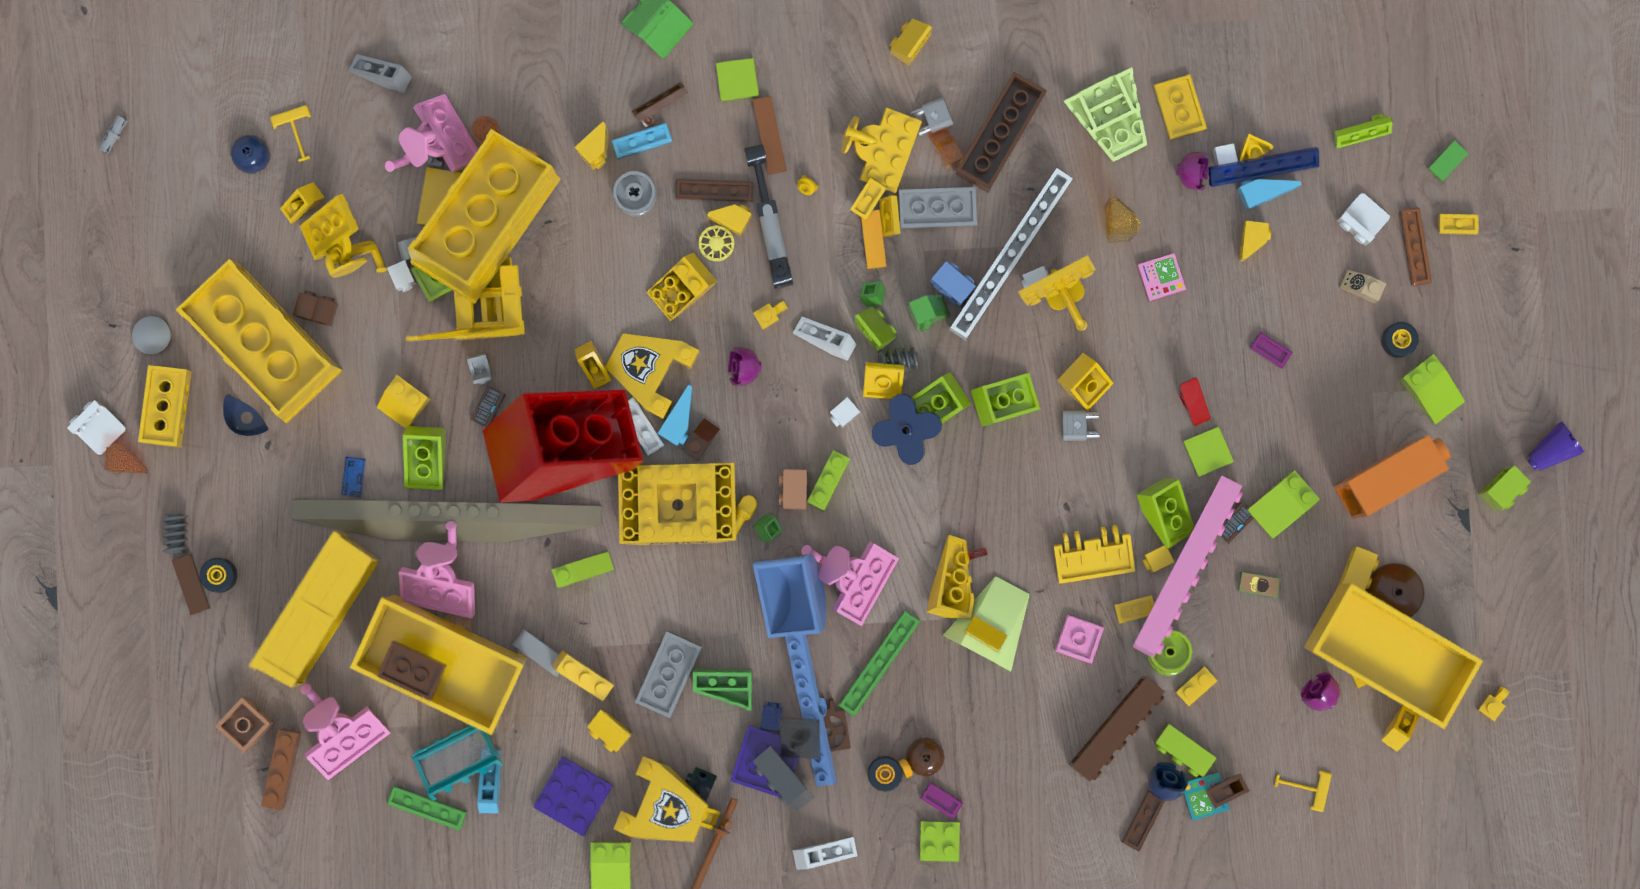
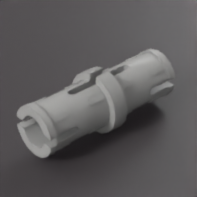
M117 115L109 130L105 131L106 135L98 149L109 154L116 140L120 139L119 135L128 121Z

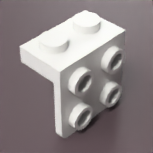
M1361 193L1337 221L1340 223L1341 228L1354 235L1357 242L1366 246L1375 238V235L1390 219V216L1366 194Z
M94 400L84 406V411L79 416L76 415L70 420V425L67 429L73 434L78 435L98 455H102L126 431V427L101 402Z

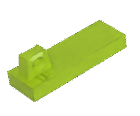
M1383 113L1371 116L1370 122L1335 131L1334 144L1338 149L1392 134V119L1390 116L1385 117Z

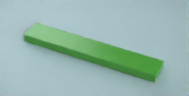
M904 610L838 706L851 715H856L920 623L919 619Z

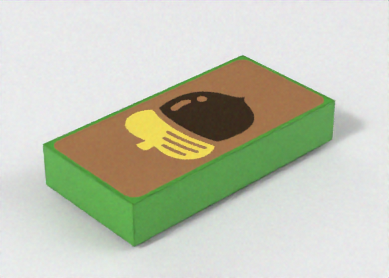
M1241 572L1238 591L1277 598L1280 579Z

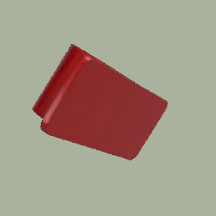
M1195 377L1180 385L1182 392L1179 393L1184 407L1189 412L1192 424L1197 426L1210 420L1211 417L1198 378Z

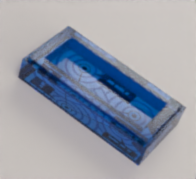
M345 457L341 495L361 497L366 459Z

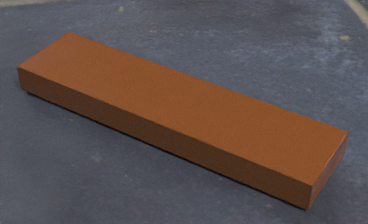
M768 96L754 99L752 101L761 144H763L765 150L767 173L771 175L785 172L787 169L772 98Z
M1420 207L1400 210L1411 285L1431 284L1432 279Z

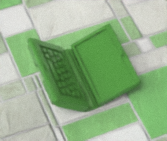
M640 0L637 6L630 11L621 23L623 27L643 39L663 60L694 24L670 0Z

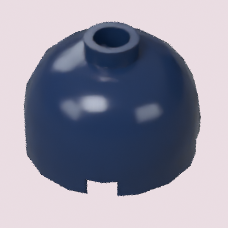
M241 136L231 147L232 162L240 171L255 174L268 165L270 150L265 141L257 136Z
M1159 762L1149 774L1148 787L1151 793L1160 800L1173 801L1179 798L1188 786V778L1185 773L1176 770L1177 766L1174 764Z

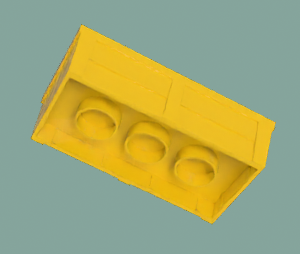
M491 129L486 135L483 144L455 184L451 185L447 195L420 234L409 245L408 251L411 265L475 304L561 180L553 166Z
M229 259L176 309L224 358L223 360L271 407L274 414L286 424L343 371L237 260Z
M333 531L249 666L268 674L291 688L303 685L381 559L352 540L345 532Z
M1352 583L1339 584L1304 645L1305 649L1322 657L1443 729L1446 728L1483 660Z
M394 594L381 598L350 668L492 735L527 657L466 630L465 627L459 624H453ZM393 640L447 664L431 701L377 677Z

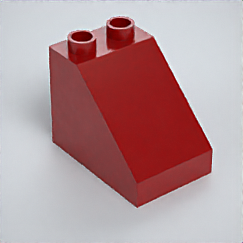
M625 389L522 393L483 430L499 502L537 500L631 471L643 462Z

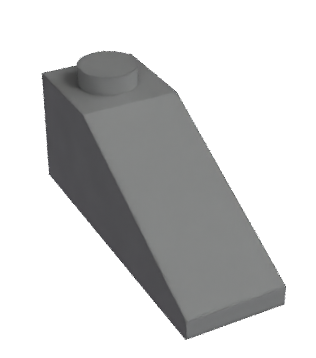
M356 54L348 70L382 87L401 93L405 92L412 78L402 65Z

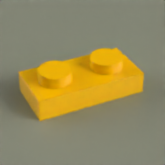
M871 177L850 210L867 220L887 187Z
M897 196L881 198L879 205L883 237L901 234Z
M1439 214L1438 234L1477 235L1479 215Z
M1152 595L1114 605L1118 623L1121 624L1149 616L1154 606Z
M1203 666L1175 693L1189 707L1213 686L1217 679Z

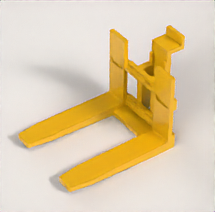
M507 257L479 297L482 322H474L473 302L454 291L457 329L407 336L406 341L447 338L469 339L525 334L524 320L522 321L520 296H522V290L519 286L518 265L512 266L511 257Z

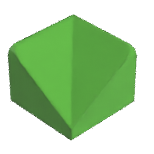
M881 281L863 283L860 300L865 306L883 305L886 289Z
M766 514L753 525L760 540L765 542H771L783 531L775 515Z

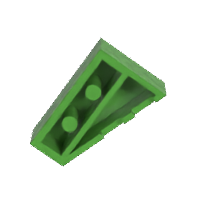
M942 295L923 296L909 302L907 307L915 330L920 329L921 332L931 328L933 323L951 316Z
M694 668L693 692L751 711L752 669Z

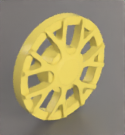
M710 226L700 235V252L710 261H723L734 250V237L723 226ZM713 229L715 236L710 237L708 231ZM720 229L725 231L723 237L718 236ZM730 237L732 243L724 244L723 239ZM702 238L710 239L709 244L702 243ZM724 246L730 250L727 255L722 251ZM707 247H710L712 250L709 254L703 251ZM714 251L720 252V258H714Z

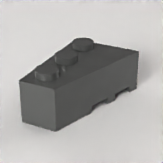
M771 746L753 760L756 765L755 771L761 777L765 776L769 780L766 784L773 792L775 790L779 792L780 796L778 798L785 806L789 804L798 812L815 797Z

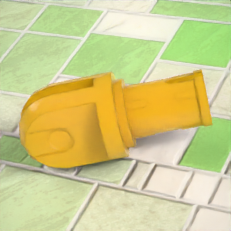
M752 495L743 496L736 506V535L744 522L750 521L757 508V500Z

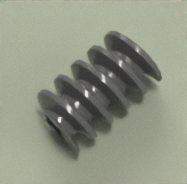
M910 347L909 353L906 348L902 349L901 354L898 348L895 349L894 354H892L890 349L887 350L886 355L883 350L879 352V363L904 365V369L907 366L909 371H912V367L915 365L916 370H919L918 355L913 347Z
M165 514L168 517L162 519V521L168 523V525L164 526L163 530L168 531V533L163 534V538L168 539V541L163 542V545L169 548L163 550V553H184L182 550L187 549L188 546L182 544V542L187 541L188 538L182 535L188 533V530L182 529V527L188 525V523L182 521V519L188 517V515Z

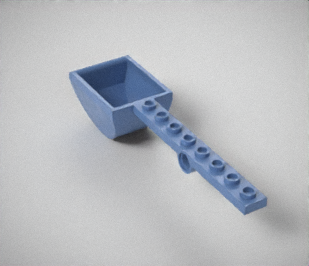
M811 554L800 557L757 560L753 563L767 635L768 638H786L816 786L834 785L837 783L823 718L827 713V704L824 698H819L806 634L821 633L826 625V595L824 583L818 577L819 566Z

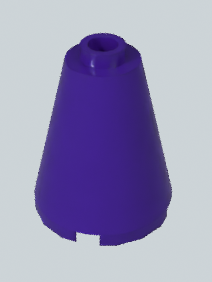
M1560 422L1528 455L1530 457L1528 463L1534 470L1538 468L1541 471L1577 457L1584 450L1566 425Z

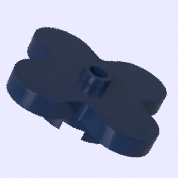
M899 394L893 397L889 403L891 418L875 424L872 429V438L876 444L882 447L896 445L901 461L908 465H914L924 458L925 447L923 440L934 438L941 432L942 420L933 412H917L914 399L907 394ZM905 426L909 428V433L904 431Z

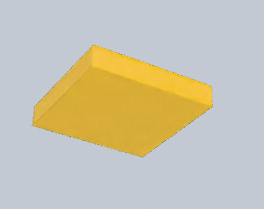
M866 362L863 397L892 399L902 394L904 365Z

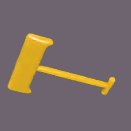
M307 105L270 117L274 129L279 125L291 123L302 157L298 159V162L310 159L309 155L305 156L294 123V120L311 117Z
M1321 770L1318 771L1320 777L1317 788L1279 779L1280 775L1277 774L1274 786L1278 787V783L1316 792L1313 806L1310 809L1323 812L1332 774Z

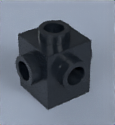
M695 767L693 774L689 773L685 782L704 801H707L717 775Z

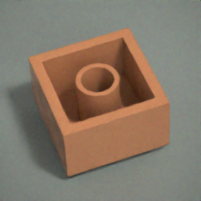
M783 470V474H779V486L783 487V493H779V506H783V510L806 511L807 470Z
M241 697L215 727L245 753L250 751L271 728L274 722L247 697Z

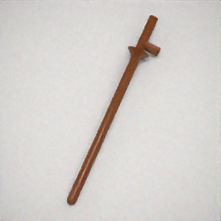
M733 797L729 801L719 826L713 825L715 830L714 838L691 889H700L722 836L730 834L726 829L732 828L730 818L738 802Z

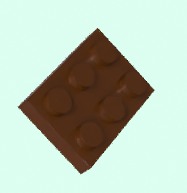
M393 640L377 677L431 701L447 664Z

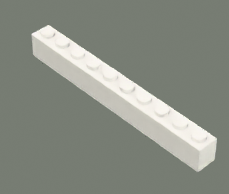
M1056 168L950 327V331L964 340L967 339L1073 178Z

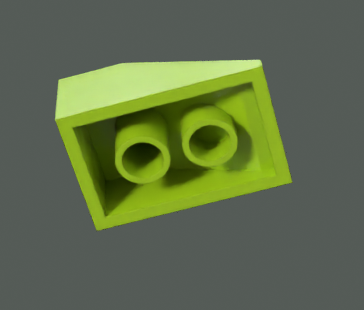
M872 306L858 313L855 316L854 323L878 353L896 339V330L890 323L887 325L883 320L885 317L878 308L875 310Z
M1434 354L1428 356L1399 379L1434 425L1465 402L1450 375Z
M951 372L943 375L912 397L916 403L917 412L936 413L941 418L942 424L971 405V402Z
M1030 373L971 390L982 427L1040 410Z
M406 427L403 433L405 488L444 489L445 428Z
M1294 470L1281 479L1247 511L1270 538L1274 539L1320 499Z
M1163 478L1137 494L1142 513L1166 548H1171L1191 535L1195 527L1179 479Z
M631 841L591 842V889H631Z

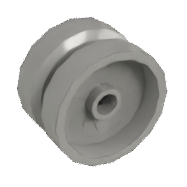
M629 171L621 175L613 188V197L618 208L624 214L632 217H640L649 213L657 200L656 189L652 180L646 174L639 171ZM638 192V196L635 197L632 193Z

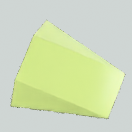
M1132 67L1089 86L1063 101L1112 162L1147 145Z
M995 576L974 600L971 618H957L942 636L1011 671L1030 594ZM973 616L978 617L1008 635L999 652L994 651L964 633Z

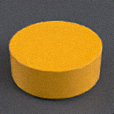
M903 758L897 761L906 779L913 776L911 767L906 759Z

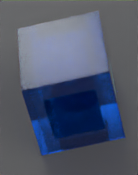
M768 702V705H763L760 729L780 731L783 707H779V703Z

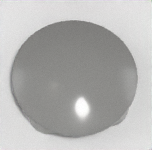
M155 316L142 318L136 323L132 331V340L135 347L139 351L150 355L162 352L168 346L172 336L167 323Z

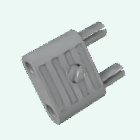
M943 96L922 105V108L911 112L912 118L922 114L926 116L929 125L919 129L918 134L920 136L954 125Z
M1062 410L1063 441H1086L1087 438H1099L1100 435H1087L1100 434L1099 431H1087L1086 419L1099 418V416L1086 415H1099V412Z

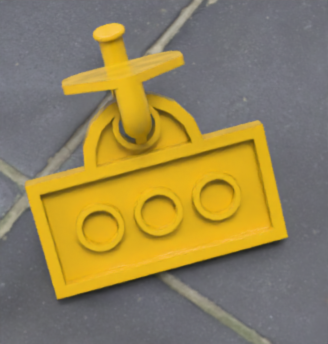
M885 108L879 125H868L860 130H856L859 117L854 116L843 134L841 153L846 154L851 143L854 142L855 153L860 159L865 161L859 180L867 183L872 177L885 185L887 191L896 193L922 121Z
M343 194L335 196L299 226L314 261L326 256L325 265L329 275L333 278L356 271L367 262V259L353 260L352 257L371 253L375 261L376 272L387 271L380 251L373 241L351 245L349 236L358 230V226ZM334 264H340L341 266L336 268Z
M1087 255L1060 270L1052 269L1049 276L1018 292L1027 306L1036 305L1041 301V298L1045 297L1050 307L1054 310H1062L1067 307L1076 324V328L1083 331L1087 328V322L1082 319L1075 305L1085 294L1084 287L1079 278L1085 279L1091 276L1096 269Z

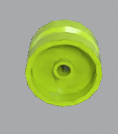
M1172 630L1169 638L1165 636L1162 641L1165 646L1160 655L1156 653L1154 658L1147 655L1148 663L1152 669L1164 676H1174L1181 673L1192 657V646L1188 638L1182 633ZM1168 650L1172 651V656L1167 654Z

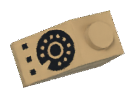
M1347 270L1339 288L1369 302L1376 303L1379 301L1387 283L1366 274Z

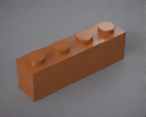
M278 729L262 799V807L283 810L285 808L301 732Z

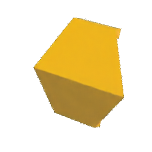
M1248 134L1241 145L1237 169L1270 152L1274 148L1273 145Z

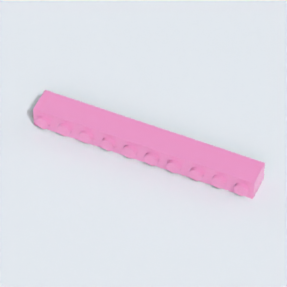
M1221 476L1142 627L1133 648L1153 658L1156 653L1160 655L1165 646L1162 643L1164 637L1169 638L1174 628L1171 626L1173 620L1178 621L1183 611L1179 609L1181 604L1187 603L1191 595L1188 592L1191 585L1196 586L1200 578L1197 575L1199 570H1204L1209 561L1206 559L1208 552L1213 553L1217 545L1214 542L1217 535L1221 537L1226 528L1223 523L1226 519L1230 520L1234 509H1232L1234 502L1239 503L1243 495L1240 492L1242 485Z

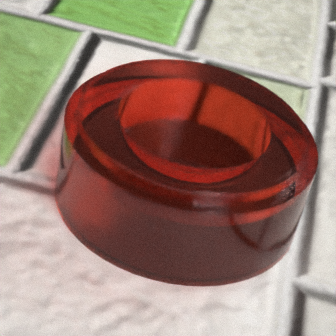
M986 548L969 552L968 556L970 560L988 555Z

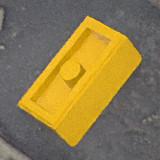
M973 616L964 632L996 652H999L1008 636L976 616Z

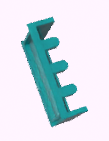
M469 724L468 727L462 730H455L450 736L438 739L433 742V745L427 748H420L415 754L411 755L427 795L433 801L437 799L436 793L442 790L446 793L453 790L452 785L460 781L464 784L470 782L469 776L477 772L481 775L488 772L487 767L495 763L499 767L503 766L490 734Z

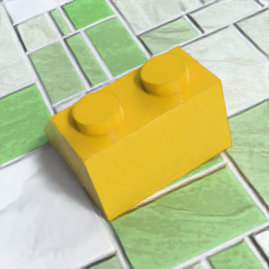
M913 18L910 23L908 21L905 22L900 30L902 31L900 37H895L889 45L892 47L890 53L908 66L931 36L932 31L930 25Z
M604 122L599 124L575 146L577 154L592 170L595 168L600 169L606 163L605 159L607 158L608 129Z
M1084 353L1057 380L1063 389L1087 411L1114 384L1099 364Z
M396 375L386 388L377 408L406 429L407 426H412L431 399Z
M601 709L587 726L590 729L588 733L596 740L598 738L602 739L605 742L603 746L610 752H613V750L618 752L633 734L605 709Z

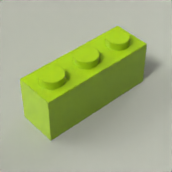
M834 450L832 451L807 501L808 504L825 511L850 458Z
M1166 723L1154 740L1158 751L1164 755L1168 752L1173 756L1172 761L1180 766L1182 764L1186 765L1189 768L1187 771L1196 778L1198 775L1204 777L1216 760L1215 756L1168 723Z

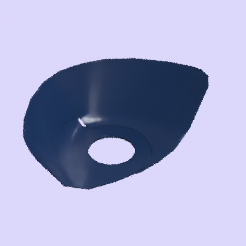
M230 394L225 396L223 415L225 423L230 430L243 436L259 435L268 431L269 428L256 410ZM250 412L253 416L252 422L244 424L241 421L242 413Z

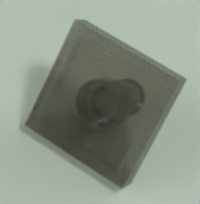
M782 717L780 719L781 757L819 759L821 757L820 719Z

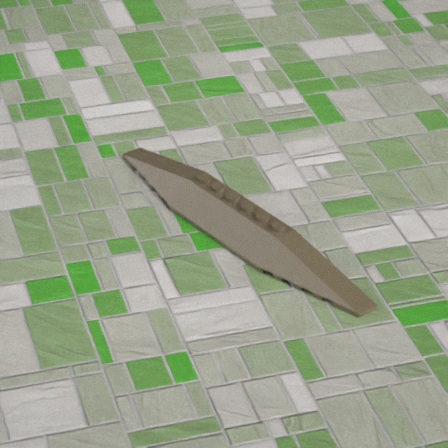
M293 500L292 519L385 540L448 542L445 524L448 521H454L457 524V542L506 543L601 526L602 506L424 501Z

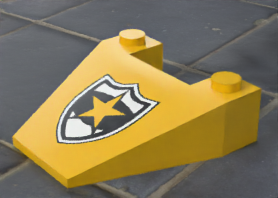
M623 333L605 367L646 411L664 420L673 402L656 393L673 360L692 369L700 351L683 341Z
M643 756L636 775L651 782L637 816L620 811L614 830L638 839L694 842L709 805L670 766Z

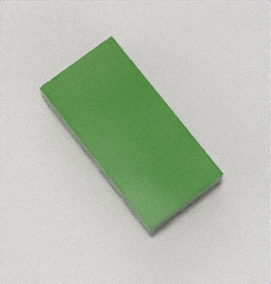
M1454 140L1428 170L1442 182L1469 153Z

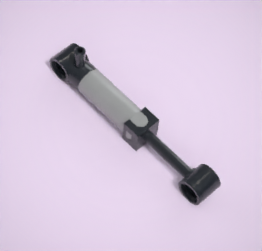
M762 144L744 148L748 167L754 166L762 203H757L756 206L774 289L793 285L776 201H769L762 164L767 163L764 146Z

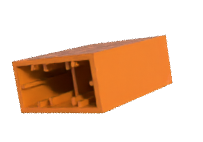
M1427 435L1410 441L1333 487L1352 520L1366 517L1447 471L1449 468L1445 461L1451 458L1448 448L1440 438L1432 441L1431 437Z

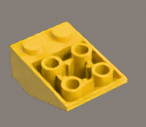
M693 252L684 256L646 293L671 322L702 297L718 281Z

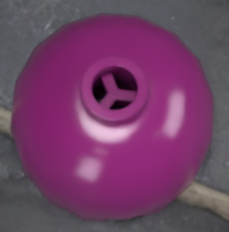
M1191 152L1182 159L1181 164H1177L1176 174L1180 176L1181 183L1188 189L1204 190L1206 185L1202 183L1203 179L1208 178L1209 160L1204 158L1207 153Z
M733 347L735 351L730 352L728 360V372L732 371L733 377L729 378L730 382L735 386L748 385L761 372V361H758L754 351L743 347Z
M1319 673L1316 675L1318 678L1314 682L1310 679L1306 683L1300 696L1303 698L1301 700L1309 708L1316 711H1324L1335 707L1340 695V687L1330 673Z

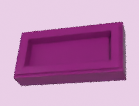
M1259 332L1249 348L1283 369L1293 353L1262 332Z
M932 782L929 783L920 799L951 819H954L963 805V802Z

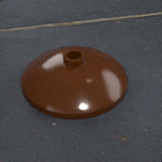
M1397 563L1387 564L1378 568L1370 576L1372 582L1369 588H1366V592L1409 618L1420 609L1424 600V586L1421 578L1412 568ZM1397 588L1401 590L1399 596L1395 594Z

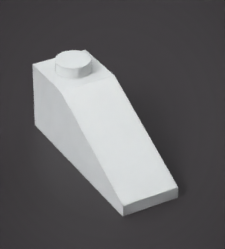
M801 317L793 331V334L831 355L847 361L857 345L850 334L805 317Z
M854 837L796 849L793 850L796 870L856 857L857 851Z

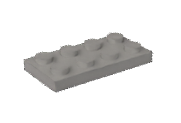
M976 187L899 190L900 229L977 226Z
M666 631L635 703L671 718L702 647Z

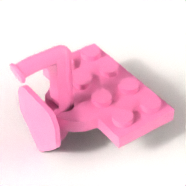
M443 94L417 103L413 108L422 123L417 130L407 127L400 133L399 142L406 154L400 159L387 161L385 169L388 172H392L394 169L410 163L415 167H419L427 161L428 155L443 157L452 173L466 168L478 151V148L447 96Z
M448 521L445 524L448 533L446 545L433 542L422 544L416 551V557L421 562L418 570L401 567L399 570L400 597L418 607L473 618L475 615L474 583L456 579L454 571L448 565L457 557V524L454 521Z
M872 542L868 543L861 558H849V551L841 546L833 547L827 557L813 550L809 545L803 546L801 550L802 555L811 554L816 562L822 564L818 573L819 579L829 585L836 583L837 588L841 591L832 610L860 626L863 625L899 558Z
M304 684L301 687V693L306 695L315 705L304 716L303 724L307 731H317V738L319 740V743L304 754L327 780L331 779L390 734L389 729L368 706L351 718L346 714L337 713L339 705L333 697L323 701L311 688L310 684Z

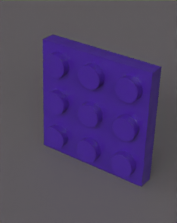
M748 725L730 781L779 797V792L777 790L773 792L766 784L769 780L765 776L761 777L755 771L756 765L753 760L771 746L791 770L795 772L804 743Z
M562 756L533 808L584 836L613 785Z

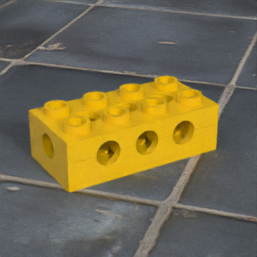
M148 365L138 442L182 448L191 371ZM167 383H170V390L168 392H165V385ZM167 402L168 408L163 411L162 405ZM164 421L166 426L163 430H160L159 425Z

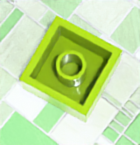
M1515 465L1505 467L1478 495L1494 511L1507 510L1515 503L1513 500L1518 495L1522 496L1529 489L1527 486L1531 481Z

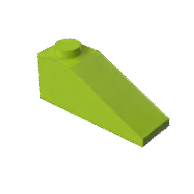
M605 552L552 569L557 588H563L615 569L609 552Z

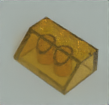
M1111 196L1105 204L1108 243L1131 241L1138 233V230H1140V220L1136 219V213L1116 196Z

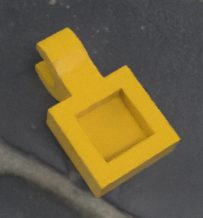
M784 301L773 308L769 303L753 312L764 330L779 321L777 315L787 310L788 307Z
M1500 687L1494 697L1488 694L1477 710L1495 722L1506 707L1501 702L1508 696L1510 691Z

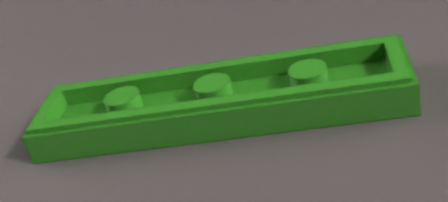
M395 785L387 802L390 806L459 831L467 814L464 810L436 800L433 801L431 798Z

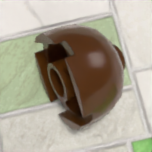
M925 737L917 739L908 747L906 760L911 770L917 775L932 776L943 767L945 754L942 746L936 740Z

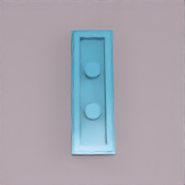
M666 123L612 140L618 159L672 142Z

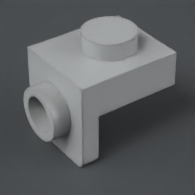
M486 352L467 357L473 384L478 383L481 385L489 382L492 379V372Z

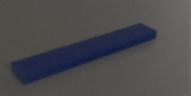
M1313 147L1208 167L1209 185L1215 187L1320 167L1319 148Z

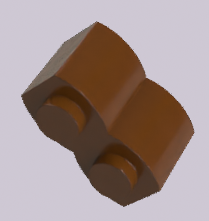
M305 291L304 294L299 293L293 315L332 327L338 304L334 302L335 299L328 296H323V299L317 298L315 293Z

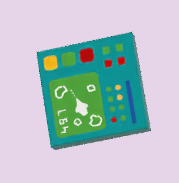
M1219 772L1188 780L1184 796L1192 821L1230 810L1228 802L1214 808L1206 793L1207 789L1221 783Z

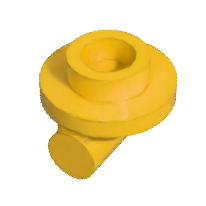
M805 175L797 183L799 191L804 195H812L819 187V185Z

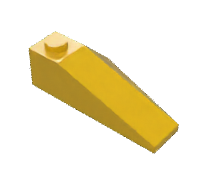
M952 535L947 536L929 596L928 613L943 618H971L974 594L971 593L970 583L972 579L969 576L968 570L969 556L966 540Z

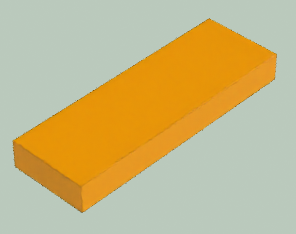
M872 210L867 220L861 217L867 269L884 268L887 266L880 210Z

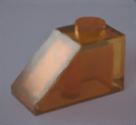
M946 128L928 136L945 170L963 160L964 157L958 145Z
M113 444V447H106V471L148 474V469L130 449L124 448L125 445Z

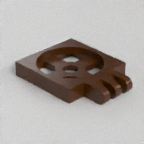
M830 698V706L827 707V713L823 717L826 729L830 728L832 730V735L827 736L830 751L851 749L845 710L835 711L833 698ZM830 716L840 719L843 726H832ZM845 734L843 742L835 747L833 738L836 735Z

